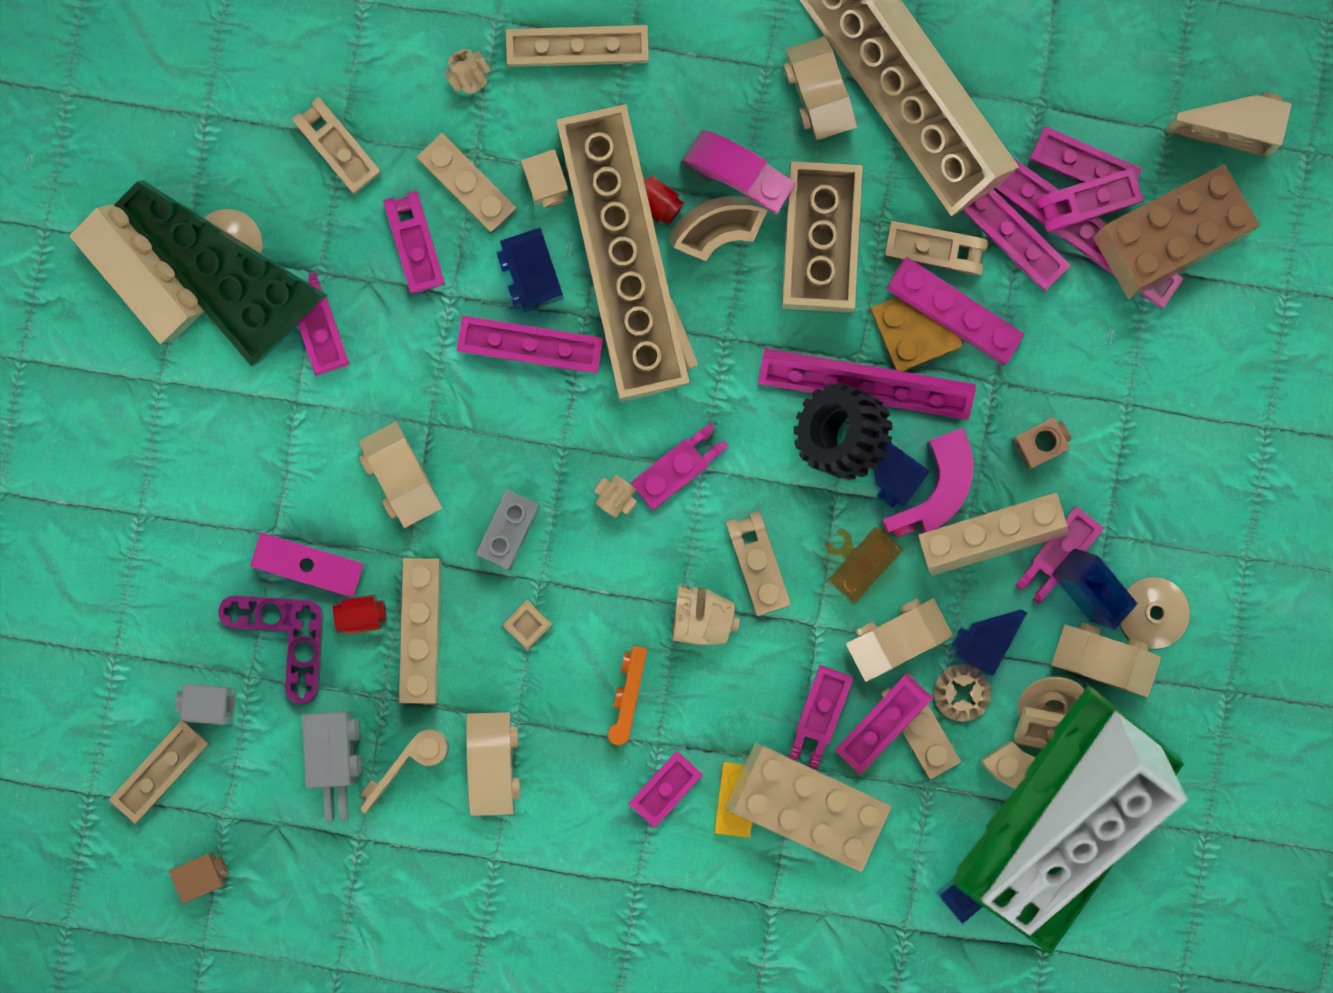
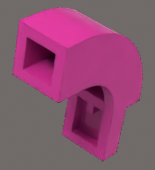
M705 130L699 132L680 162L709 182L715 179L733 187L774 214L778 213L796 182L768 165L766 160L723 136Z
M964 427L927 442L937 470L935 488L923 504L881 520L886 534L894 531L896 537L913 532L916 530L914 523L917 522L920 523L923 533L935 530L950 520L960 509L968 495L973 478L972 450Z

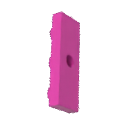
M260 533L250 567L354 598L364 563ZM306 559H311L314 563V567L310 572H305L302 568V563Z

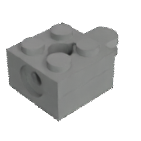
M353 711L302 715L306 788L323 787L325 821L334 822V786H337L340 821H348V786L357 783V777L362 776L363 772L361 754L355 755V741L361 739L360 719H354Z

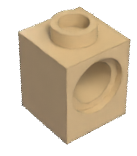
M555 149L521 160L535 205L543 204L544 208H550L563 203V197L569 195V190Z

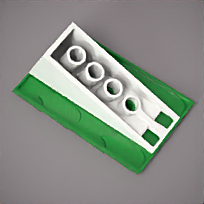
M1090 686L1085 689L1053 730L1055 734L1026 769L1025 777L985 826L986 832L960 863L956 870L957 873L953 877L955 887L1049 954L1056 948L1115 862L1188 800L1176 777L1184 765L1180 756Z

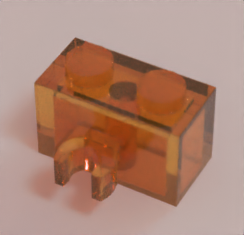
M876 526L857 547L852 545L850 534L841 528L837 533L844 539L843 547L837 549L828 542L824 545L828 553L834 556H842L845 559L826 582L852 605L861 598L903 551Z

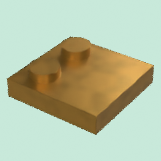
M899 297L870 307L873 319L896 371L904 372L963 347L960 337Z

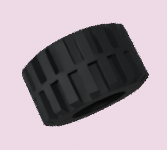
M830 383L824 385L823 391L816 389L812 392L813 398L811 400L806 398L802 404L804 406L802 413L798 411L796 416L799 423L798 426H794V434L798 435V439L794 443L796 449L801 450L799 456L803 461L808 462L807 465L813 469L841 479L855 480L856 476L861 478L867 476L868 469L875 470L879 466L878 460L880 457L885 459L888 453L885 451L886 445L891 444L892 437L888 435V432L893 429L892 422L887 420L890 415L888 409L882 406L883 402L880 399L843 383H837V385ZM849 418L848 433L845 439L837 445L839 428Z

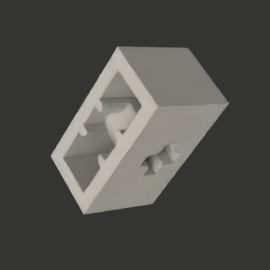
M506 489L476 555L511 571L540 509V505Z
M183 684V691H178L176 695L175 712L180 713V721L220 725L233 724L237 688Z

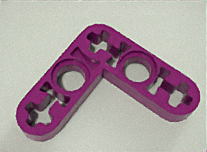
M230 596L224 599L219 606L218 614L221 622L227 627L289 631L285 679L286 694L290 700L299 704L309 703L314 700L319 691L324 616L320 605L313 601L247 596ZM234 602H238L239 608L252 610L251 602H257L254 611L256 624L249 623L251 620L250 616H239L237 622H232V616L226 615L227 608H232ZM268 604H275L281 610V617L275 624H266L261 617L262 609ZM305 606H310V612L316 613V620H311L308 632L316 631V638L309 636L295 637L296 630L303 631L304 622L297 619L298 612H304ZM300 642H309L314 647V656L308 662H300L295 656V647ZM293 665L301 668L314 666V673L306 672L305 682L312 686L311 692H305L304 698H299V692L293 691V684L300 682L301 672L293 673Z

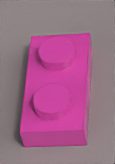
M676 751L628 804L655 828L703 774L682 754Z

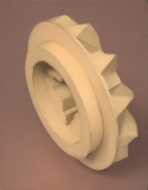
M965 664L954 665L944 670L936 680L934 700L938 709L946 717L961 722L971 721L982 715L991 701V685L985 674L979 669ZM952 681L962 687L972 682L975 683L969 691V695L972 697L971 700L974 702L973 705L964 699L956 701L953 705L951 704L954 696L957 694V691L954 689L955 686L951 683Z

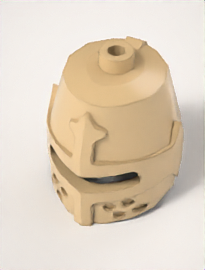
M679 585L672 627V640L694 645L726 644L731 631H738L740 618L735 617L734 602L708 589Z

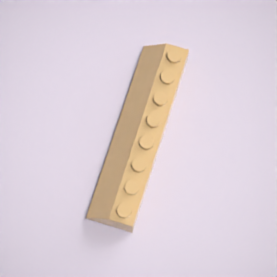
M800 0L951 217L995 189L1019 168L902 0Z
M624 104L557 119L563 153L620 402L655 395L690 384L627 105Z

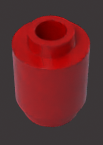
M651 175L648 179L643 177L652 219L657 223L662 221L669 226L685 203L679 199L680 195L655 176Z
M375 594L341 600V604L333 605V618L337 633L346 632L347 635L381 630L382 622L387 621L384 600L378 601Z

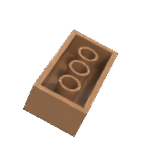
M1223 164L1104 225L1093 239L1129 300L1248 238L1260 224L1227 167Z

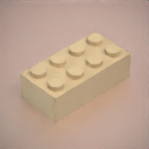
M791 161L789 178L796 182L788 195L781 309L853 313L856 298L863 165Z
M755 742L725 808L734 814L862 872L892 806Z

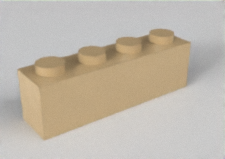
M114 204L96 208L69 235L160 345L177 339L204 312L197 304L198 301L195 295L179 283L174 277L173 269L157 257L152 251L151 243L143 235L136 232L130 225L126 213L120 208L115 207Z
M1056 492L928 531L918 536L931 575L935 576L1070 534Z
M403 558L399 703H438L442 560Z

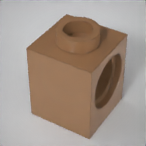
M1052 417L1017 435L1012 440L1027 469L1030 470L1069 450L1070 446L1067 442L1071 441V436L1062 421L1057 423L1055 418ZM1038 433H1047L1051 436L1053 447L1050 451L1044 452L1037 448L1035 438Z
M214 852L169 870L182 904L227 885L225 877L229 876L223 858L221 856L216 858Z

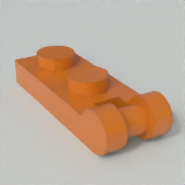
M633 645L632 652L625 651L621 672L627 673L625 688L617 687L613 707L619 708L620 712L617 724H614L608 731V738L612 744L622 745L629 739L648 648Z

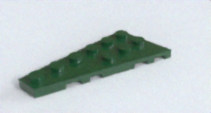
M144 180L137 181L114 204L115 207L120 208L126 213L130 225L136 232L143 235L151 243L152 250L159 259L173 269L176 279L182 286L195 295L199 306L250 366L257 365L328 296Z

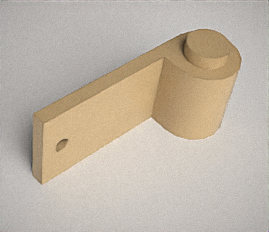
M436 729L419 732L410 741L379 784L373 780L369 782L359 796L360 799L363 797L367 799L360 810L367 813L372 809L410 757L426 766L441 763L447 757L450 748L445 734Z

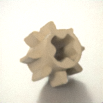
M462 49L455 52L448 59L450 68L445 70L444 74L456 92L462 88L464 93L470 94L485 86L487 78L484 74L491 72V69L480 51L473 54L470 49Z
M616 474L610 481L603 477L593 490L599 495L595 504L614 518H617L621 511L628 516L637 504V500L632 498L637 489Z

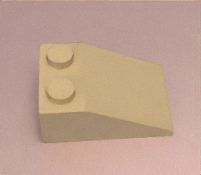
M1263 92L1261 96L1254 95L1179 112L1167 124L1165 132L1269 157L1282 146L1292 103L1282 101L1283 97L1278 94Z

